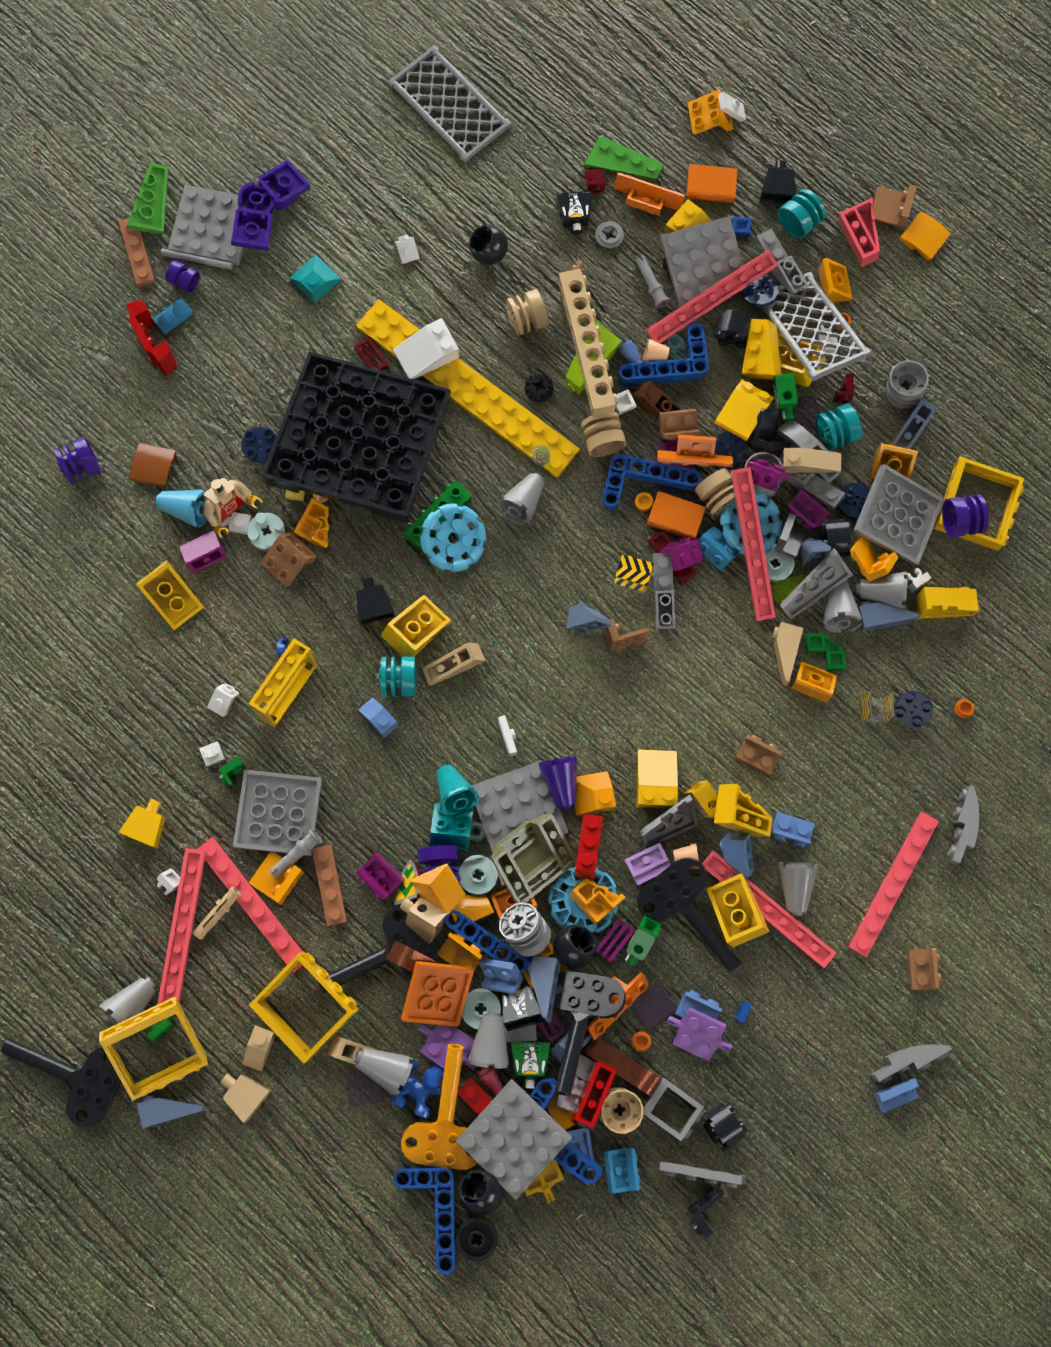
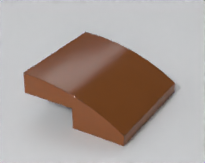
M140 443L131 466L129 480L166 488L171 476V467L176 458V451Z

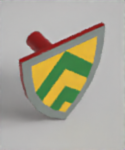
M409 859L401 874L405 880L396 889L394 906L401 905L406 898L412 901L420 897L411 882V879L420 876L417 865L412 859Z

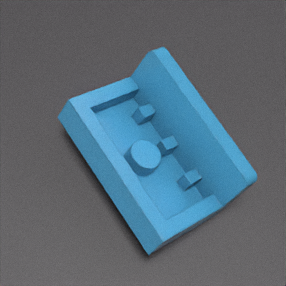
M715 526L710 528L699 539L702 554L720 571L724 570L728 563L739 555L738 550L731 548L722 532Z
M635 1148L604 1151L608 1193L640 1190V1176L637 1170L638 1158Z

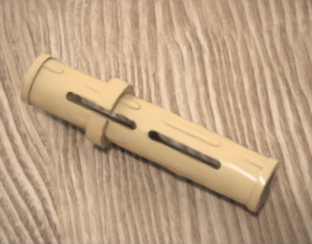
M231 887L222 899H218L217 905L197 928L192 931L193 934L202 940L224 913H228L231 910V905L241 896V893L236 888Z

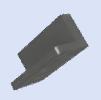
M789 513L774 551L796 558L805 535V530L793 526L796 515Z

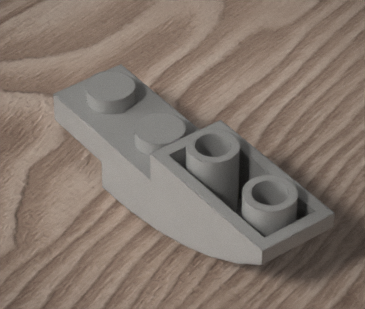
M772 229L756 236L755 240L762 252L770 250L778 264L771 272L790 293L795 294L809 287L793 257H788Z
M794 420L786 422L777 430L786 442L791 443V448L828 451L809 431ZM842 472L816 474L821 479L830 483Z
M783 453V454L779 457V459H780V461L782 462L783 467H784V453ZM791 473L789 480H787L799 491L801 489L804 490L818 503L821 502L832 510H835L845 498L844 492L814 473Z
M653 553L652 580L656 629H675L673 567L670 554Z
M972 785L962 789L959 795L960 805L953 812V818H955L953 824L960 826L954 834L956 839L954 846L950 847L947 854L950 857L948 863L953 865L961 863L965 849H973L977 840L979 804L975 787Z
M939 1044L918 1045L898 1050L883 1057L887 1065L872 1073L871 1076L874 1082L881 1081L883 1084L893 1078L892 1074L897 1071L900 1074L910 1068L909 1064L912 1069L925 1070L931 1066V1061L935 1059L939 1061L947 1057V1052L952 1050V1048L948 1045Z

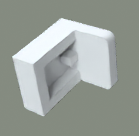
M408 234L398 237L399 241H395V245L397 246L401 263L404 264L420 259L414 237H409Z
M222 684L215 688L207 708L224 717L227 715L233 699L238 697L239 692L231 685Z

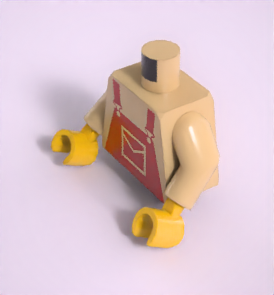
M225 478L216 479L211 482V488L204 494L203 514L210 525L215 527L214 532L220 538H223L220 534L221 530L225 534H228L229 531L226 527L220 526L219 523L221 524L246 502V498H248L249 505L257 508L254 505L255 500L262 503V500L252 495V492L240 481H227Z

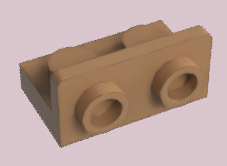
M696 409L659 413L660 435L666 440H677L678 434L700 435V430L697 429Z
M747 735L735 759L770 776L782 752L779 751V747L770 743L767 745L761 742L762 739L756 735Z
M936 948L907 950L911 990L939 989L942 978L941 974L938 973L937 965L940 964L939 953H936Z

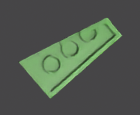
M599 136L584 164V168L590 169L593 167L603 169V172L612 171L632 175L637 179L656 182L664 164L603 136Z
M150 163L126 228L163 235L168 166Z

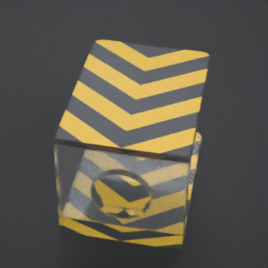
M623 554L614 583L645 593L654 563Z
M868 691L861 698L862 723H887L894 717V692H890L885 698H871V691ZM872 705H876L879 708V714L876 716L872 715Z

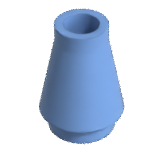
M632 340L623 343L619 347L620 354L630 364L643 363L636 344Z

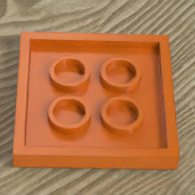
M416 961L401 1019L404 1022L459 1027L474 973L472 967Z

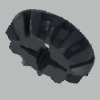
M537 373L529 377L525 382L524 389L527 397L532 401L544 402L552 396L554 385L552 380L545 374L540 375ZM542 382V388L544 389H540L536 393V386L534 385H539Z

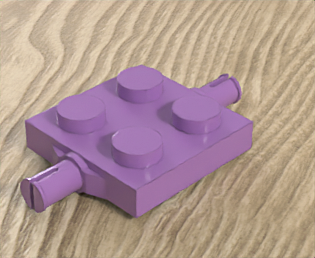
M689 1007L681 1021L671 1015L667 1020L668 1024L677 1028L673 1045L700 1058L710 1061L718 1047L728 1053L732 1048V1044L722 1040L726 1024Z
M422 1023L418 1031L427 1036V1040L420 1053L444 1070L448 1044H459L464 1047L461 1065L465 1064L474 1071L476 1066L474 1067L468 1062V1056L474 1043L472 1038L455 1026L438 1025L431 1030Z

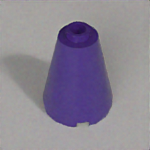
M576 756L540 762V771L556 807H560L561 811L572 809V805L576 804Z

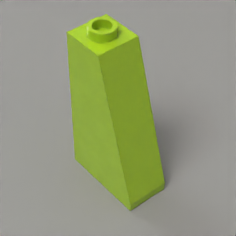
M594 320L595 326L598 325L600 330L599 342H603L605 353H603V358L609 361L619 350L622 340ZM585 340V341H584V342L587 343V344H591V343H592L591 340ZM576 354L565 376V385L569 391L576 392L579 395L585 386ZM595 357L588 358L591 361L597 360Z

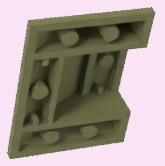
M552 813L525 821L495 845L491 856L494 866L516 904L529 901L577 862Z

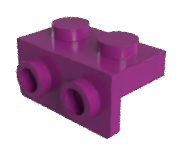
M758 459L757 461L747 463L746 468L751 467L753 484L771 491H777L779 482L789 480L791 474L784 471L785 467L768 465L769 462L766 460Z
M802 489L786 505L789 508L787 512L796 515V518L799 516L804 521L801 524L809 530L812 528L817 530L821 522H824L831 514Z
M681 538L679 543L678 541L667 544L666 548L661 549L662 553L670 554L673 571H678L703 561L699 539Z
M378 852L374 853L365 865L356 871L359 879L364 884H367L373 890V893L382 900L391 896L405 880Z

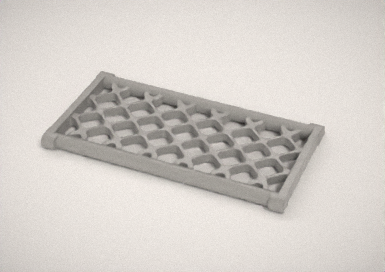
M433 45L402 71L389 79L387 84L392 89L394 88L458 153L459 158L466 163L486 145L510 128L512 123L505 119L439 52L440 50ZM432 55L434 56V57H433V61H431V62L425 61V60H427L430 56H432ZM420 65L419 72H411ZM442 65L445 68L444 73L434 72L435 66ZM422 66H432V72H422ZM407 76L406 82L398 83L403 77ZM409 76H419V82H408ZM421 77H431V83H421ZM443 77L444 83L434 84L433 78ZM454 77L457 80L455 85L445 84L446 78ZM408 87H418V93L410 95L407 92ZM420 88H431V93L429 95L420 94ZM433 88H442L443 95H433ZM465 88L468 91L467 97L457 96L459 89ZM455 89V96H446L445 90ZM421 98L430 99V105L422 107L419 104V100ZM441 99L442 106H432V100ZM454 100L455 106L445 107L444 101ZM477 100L480 103L478 109L469 108L470 101ZM457 101H467V107H456ZM440 110L442 115L440 118L433 119L430 116L431 111ZM453 111L454 117L452 119L444 118L443 112ZM456 112H466V119H456ZM470 112L479 113V119L469 120L468 114ZM489 112L492 115L490 121L480 119L482 113ZM444 122H452L453 129L445 131L442 125ZM465 123L466 129L455 130V124ZM469 123L478 124V130L468 131L467 126ZM501 124L494 132L492 131L493 125ZM480 125H491L490 132H481ZM464 134L465 141L457 143L454 140V135ZM467 135H477V142H467ZM481 135L488 136L483 141L479 142V137ZM467 146H475L468 153L465 151Z
M808 272L803 276L809 287L803 289L802 295L783 292L787 289L781 284L778 286V296L788 297L785 302L775 301L762 308L808 371L810 379L815 381L870 357L872 352L868 347L864 346L815 280L813 273ZM807 291H815L816 293L813 298L804 295ZM790 298L800 300L799 304H791L788 302ZM802 301L813 302L811 307L801 306ZM815 303H824L825 305L822 310L813 307ZM774 305L784 307L782 311L774 312L772 310ZM789 307L796 309V312L790 314L785 313V310ZM799 310L809 312L806 317L797 315ZM811 313L821 314L820 319L810 318ZM824 315H833L834 317L832 322L822 319ZM783 317L792 318V322L783 324L781 319ZM798 319L805 321L803 326L794 325V321ZM808 322L818 324L815 329L807 328L806 325ZM820 325L830 326V330L822 331L819 330ZM834 327H841L843 329L841 334L832 333L831 331ZM792 329L801 330V334L799 336H791L790 331ZM804 332L814 333L813 338H805L802 335ZM818 334L827 336L825 341L815 340V337ZM830 337L840 339L837 344L828 342ZM850 339L853 342L849 347L841 345L842 340ZM801 341L810 343L809 348L800 349L798 345ZM813 344L823 346L821 351L812 350L811 348ZM826 347L836 348L833 354L826 353L824 350ZM839 349L849 351L847 356L837 355ZM852 352H860L850 357ZM809 354L819 355L817 361H809L807 357ZM823 356L832 358L829 364L820 362ZM835 359L842 360L833 364ZM819 366L825 367L821 370L816 371Z

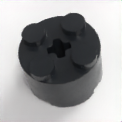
M724 310L723 314L719 312L713 334L714 338L718 340L717 344L721 346L731 344L738 348H746L750 323L753 318L750 315L747 318L744 316V312L737 310Z
M848 518L824 520V522H821L820 528L821 540L831 547V551L835 549L840 557L851 556V548L848 546L851 542Z
M719 1103L700 1118L701 1121L705 1120L706 1123L703 1124V1127L715 1144L720 1143L723 1146L720 1149L726 1152L745 1138L747 1128L741 1121L738 1122L734 1115L736 1113L730 1104L724 1105Z
M472 1216L465 1219L459 1226L456 1235L458 1251L464 1258L471 1261H484L494 1253L498 1242L496 1227L489 1219L483 1216ZM473 1234H476L477 1236L482 1235L480 1239L481 1243H478L477 1241H472Z

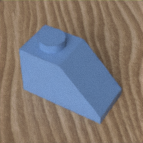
M373 697L358 710L383 739L398 727L397 721Z
M727 833L720 842V850L723 852L724 859L740 874L743 873L745 878H749L754 871L750 834Z

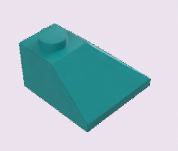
M315 255L290 277V280L316 303L341 278Z

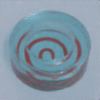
M537 446L533 449L532 461L535 464L542 466L549 462L550 451L547 447Z

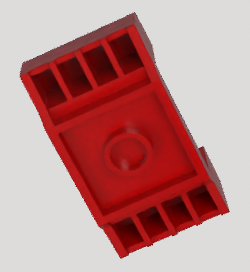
M141 300L127 303L126 306L130 314L129 322L151 363L159 367L163 374L167 376L177 368L175 358L167 341L157 346L154 344L147 329L155 326V323L148 308Z

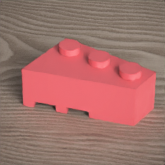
M870 198L840 212L838 223L861 267L877 261L880 252L873 198Z

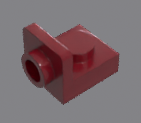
M603 169L585 171L586 190L591 191L592 194L605 192L606 183Z
M853 374L845 375L843 381L840 382V391H836L833 396V402L845 404L852 401L854 397Z

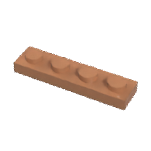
M130 218L119 220L137 287L156 283L141 231L126 228Z
M332 845L313 848L312 852L327 926L347 923Z

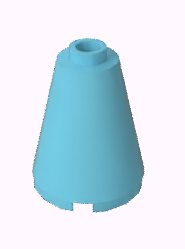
M204 490L162 491L157 495L156 505L158 509L194 527H202L207 522L203 514L205 504Z

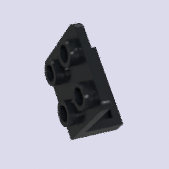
M762 408L757 415V426L753 433L752 446L762 448V452L771 454L773 452L781 453L784 451V448H790L791 443L775 439L781 414L780 409Z
M710 1188L704 1193L703 1196L705 1198L699 1203L695 1201L687 1208L689 1211L686 1215L691 1220L689 1225L699 1236L703 1235L707 1238L713 1233L700 1215L725 1194L722 1189Z

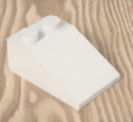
M442 318L424 326L393 349L407 377L410 379H416L459 358V348Z

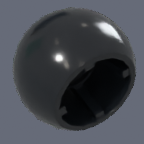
M485 224L476 228L471 234L469 250L477 262L484 265H493L500 262L506 255L508 239L499 227Z
M576 924L568 925L556 934L553 941V952L562 965L572 969L581 968L590 963L595 956L596 941L593 934L587 928Z
M484 1168L475 1169L467 1173L459 1186V1198L463 1207L470 1213L479 1216L494 1212L500 1206L504 1195V1189L497 1178Z

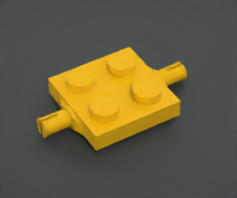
M553 1159L525 1190L526 1196L536 1192H543L547 1203L551 1202L548 1194L552 1201L555 1200L550 1188L555 1183L564 1180L556 1160Z

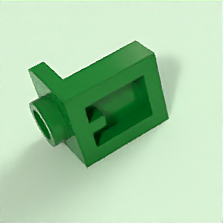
M240 757L219 768L222 773L219 775L224 785L228 784L231 788L235 785L229 776L239 774L245 766Z
M173 1016L150 1027L151 1031L147 1034L152 1041H157L175 1025L172 1022Z

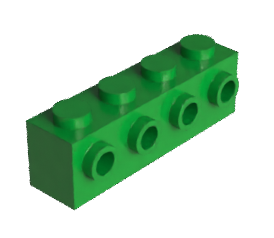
M456 480L452 484L449 483L443 489V493L439 497L436 496L430 502V506L426 510L420 511L413 523L410 522L406 525L403 532L404 538L421 553L423 550L420 535L423 533L422 525L431 512L437 511L438 507L446 504H457L460 507L463 505L467 507L472 502V495ZM442 516L439 518L440 523L444 521ZM435 530L430 531V537L435 538Z

